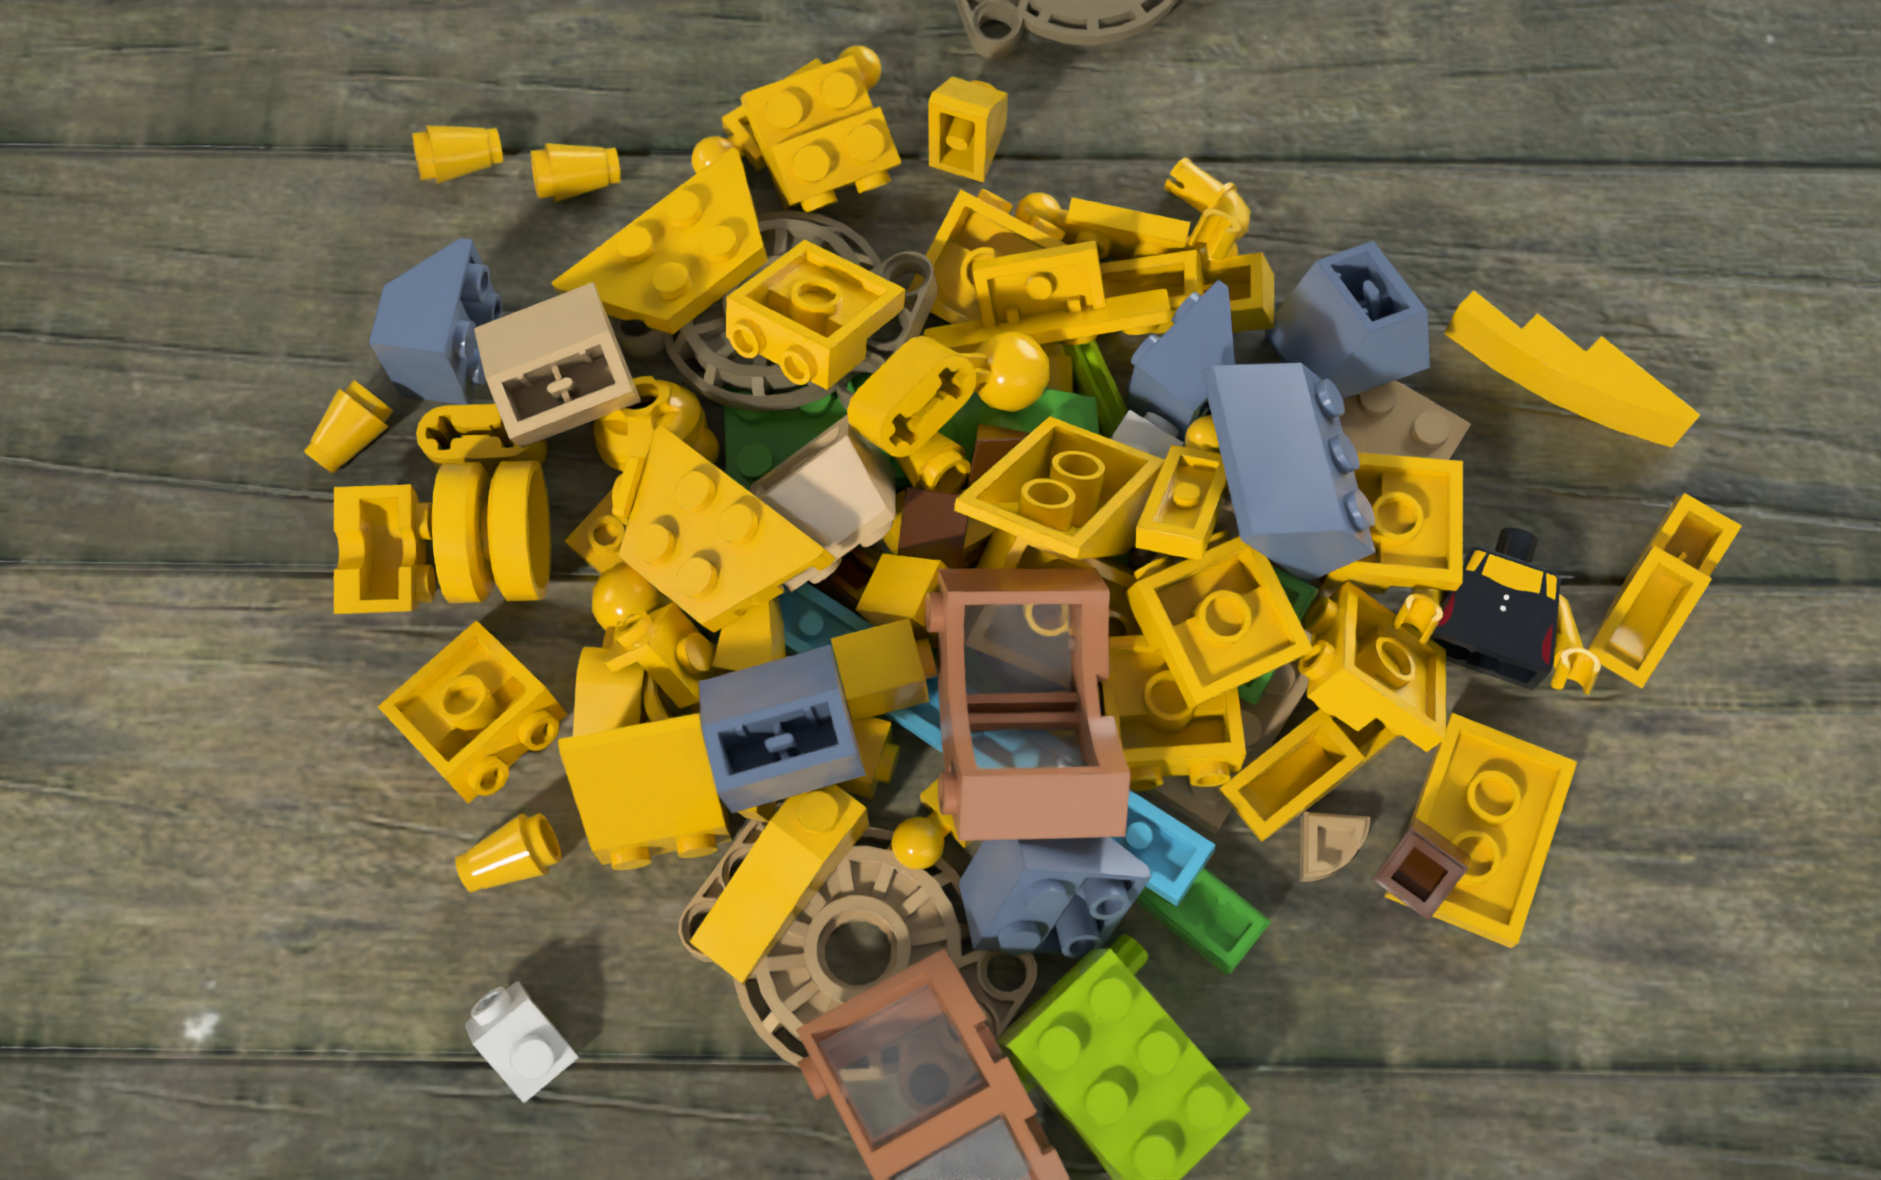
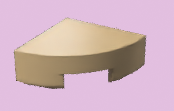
M1304 812L1300 817V881L1324 879L1347 866L1366 840L1370 826V817Z

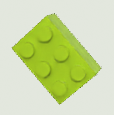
M1092 949L996 1039L1004 1056L1008 1057L1011 1064L1113 1180H1180L1251 1110L1111 949Z

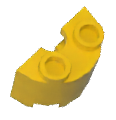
M411 484L334 487V532L339 545L338 566L334 569V614L406 612L417 610L420 603L434 602L436 595L435 570L432 564H426V540H433L432 502H419L417 493Z

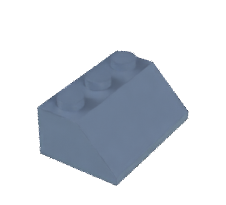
M1302 363L1213 365L1203 370V380L1241 541L1305 583L1376 553L1369 527L1375 524V517L1368 499L1358 489L1354 471L1359 469L1360 462L1352 442L1343 433L1339 416L1345 413V407L1334 383L1330 379H1320Z

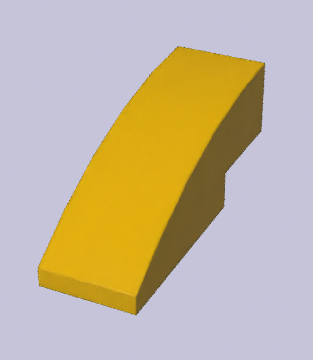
M1196 249L1100 263L1105 298L1167 289L1171 318H1173L1177 309L1188 296L1194 292L1202 296L1219 279L1228 286L1232 333L1274 329V273L1263 252L1226 257L1220 261L1213 259L1203 261ZM1171 321L1160 324L1156 330L1150 333L1165 334L1175 323Z
M1686 493L1676 497L1631 569L1586 650L1593 653L1603 667L1642 689L1711 582L1712 578H1710V575L1742 525Z
M1319 709L1221 786L1218 791L1257 838L1263 842L1339 786L1401 736L1392 733L1378 718H1375L1361 730L1356 731L1336 716L1328 715Z

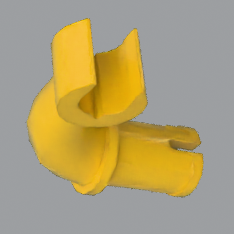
M1184 157L1174 166L1170 173L1176 180L1172 178L1167 179L1164 189L1202 213L1189 238V244L1194 245L1196 242L1208 244L1213 240L1214 249L1209 259L1224 260L1233 243L1240 240L1248 232L1251 210L1237 193L1238 188L1235 184L1229 182L1224 185L1193 164L1192 160Z

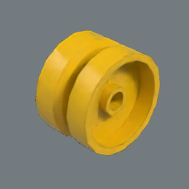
M501 461L492 479H490L480 462L441 464L436 475L433 492L432 537L436 573L442 594L448 603L486 601L493 591L495 583L507 601L541 600L545 598L551 569V521L547 486L539 461Z

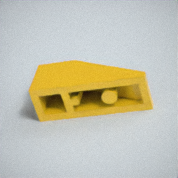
M836 784L789 797L769 821L689 942L744 985L869 827L867 808Z

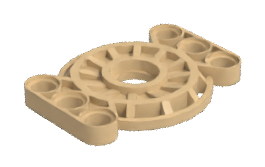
M789 797L775 802L774 813ZM752 819L749 821L684 909L679 919L678 933L682 944L694 958L703 962H713L689 942L692 938V926L700 915L711 910L731 880L734 867L745 859L767 826V822ZM868 827L859 840L890 844L888 849L885 850L871 846H853L747 980L757 979L760 992L772 1011L763 1022L751 1004L746 983L742 985L734 977L733 981L740 1005L758 1036L783 1060L799 1068L797 1062L804 1058L788 1050L773 1035L783 1026L798 1041L802 1042L796 1029L943 948L986 1018V1023L996 1040L1008 1028L1031 994L1037 979V964L1032 953L1012 955L1023 963L1026 970V979L1014 991L1003 992L996 989L989 982L987 968L995 957L1008 954L1002 951L974 950L962 956L961 942L972 941L968 924H958L953 906L944 893L951 885L962 901L958 883L961 878L957 872L941 857L932 865L940 872L933 877L924 869H911L902 865L892 851L891 841L894 832ZM853 921L868 922L877 926L887 936L891 946V959L886 971L877 980L865 985H849L838 980L829 970L826 962V946L831 935L840 926ZM945 1014L866 1057L869 1058L871 1070H843L839 1074L844 1083L879 1082L899 1075V1094L902 1102L912 1114L917 1116L933 1107L917 1103L910 1093L909 1084L911 1078L919 1069L935 1067L942 1070L947 1076L950 1090L944 1100L967 1088L977 1074V1071L965 1049L956 1045L951 1039L948 1032L949 1021ZM900 1050V1062L884 1067L882 1055Z

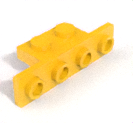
M1096 240L973 261L972 272L982 319L928 328L924 330L923 336L930 337L958 353H975L978 347L991 335L1004 331L1030 335L1038 344L1061 341L1065 345H1081L1093 341L1099 334L1123 331L1128 335L1150 333L1156 330L1160 324L1171 322L1172 318L1167 289L1105 298Z

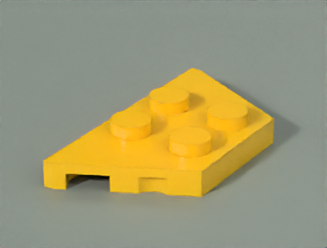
M734 146L551 282L557 296L594 282L607 315L626 321L632 319L640 320L649 328L674 334L766 264L768 258L739 150Z
M661 424L656 427L652 435L618 557L697 622L715 633L741 618L744 611L749 607L757 604L763 605L784 593L785 590L782 583L810 567H814L820 572L833 563L836 557Z

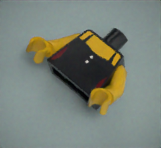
M1509 527L1502 529L1495 551L1483 547H1472L1463 559V583L1457 591L1412 588L1392 622V627L1396 630L1400 628L1402 623L1416 627L1422 635L1419 642L1425 644L1429 638L1446 650V661L1530 690H1534L1545 679L1554 665L1555 672L1551 679L1552 688L1562 690L1566 680L1571 679L1582 686L1583 694L1590 695L1601 668L1599 659L1593 653L1584 650L1569 602L1560 594V576L1554 571L1531 564L1538 539L1532 533L1519 528Z

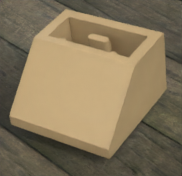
M594 282L474 328L485 379L509 439L522 448L641 402Z
M848 415L844 416L750 485L749 492L836 557L829 567L820 572L814 567H810L784 582L783 584L790 592H793L808 580L812 584H816L827 578L840 565L843 555L859 544L863 547H868L879 541L891 529L893 525L892 520L895 519L896 469L875 444L851 428L848 422Z

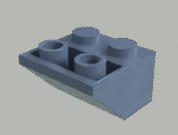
M459 238L383 287L369 344L402 397L472 405L476 386L484 385L486 382L474 328L502 317V298L500 294H496L490 281L489 267L483 265L472 239Z
M1374 241L1317 260L1274 314V329L1264 330L1266 339L1282 363H1302L1320 379H1330L1337 387L1342 399L1430 368L1428 310Z
M1219 279L1202 296L1194 292L1185 299L1172 318V322L1175 324L1161 338L1154 333L1139 346L1131 359V364L1134 365L1133 375L1125 387V390L1129 392L1126 403L1128 411L1131 410L1142 418L1145 417L1147 412H1151L1167 420L1178 429L1179 434L1176 438L1184 443V447L1185 435L1189 426L1202 416L1212 415L1202 371L1213 365H1235L1228 286Z
M831 645L699 682L701 727L717 794L732 813L865 776Z
M1111 837L984 840L958 883L974 950L1002 951L1008 955L1042 953L1061 954L1069 958H1083L1092 949H1101L1146 886L1151 875L1146 864Z

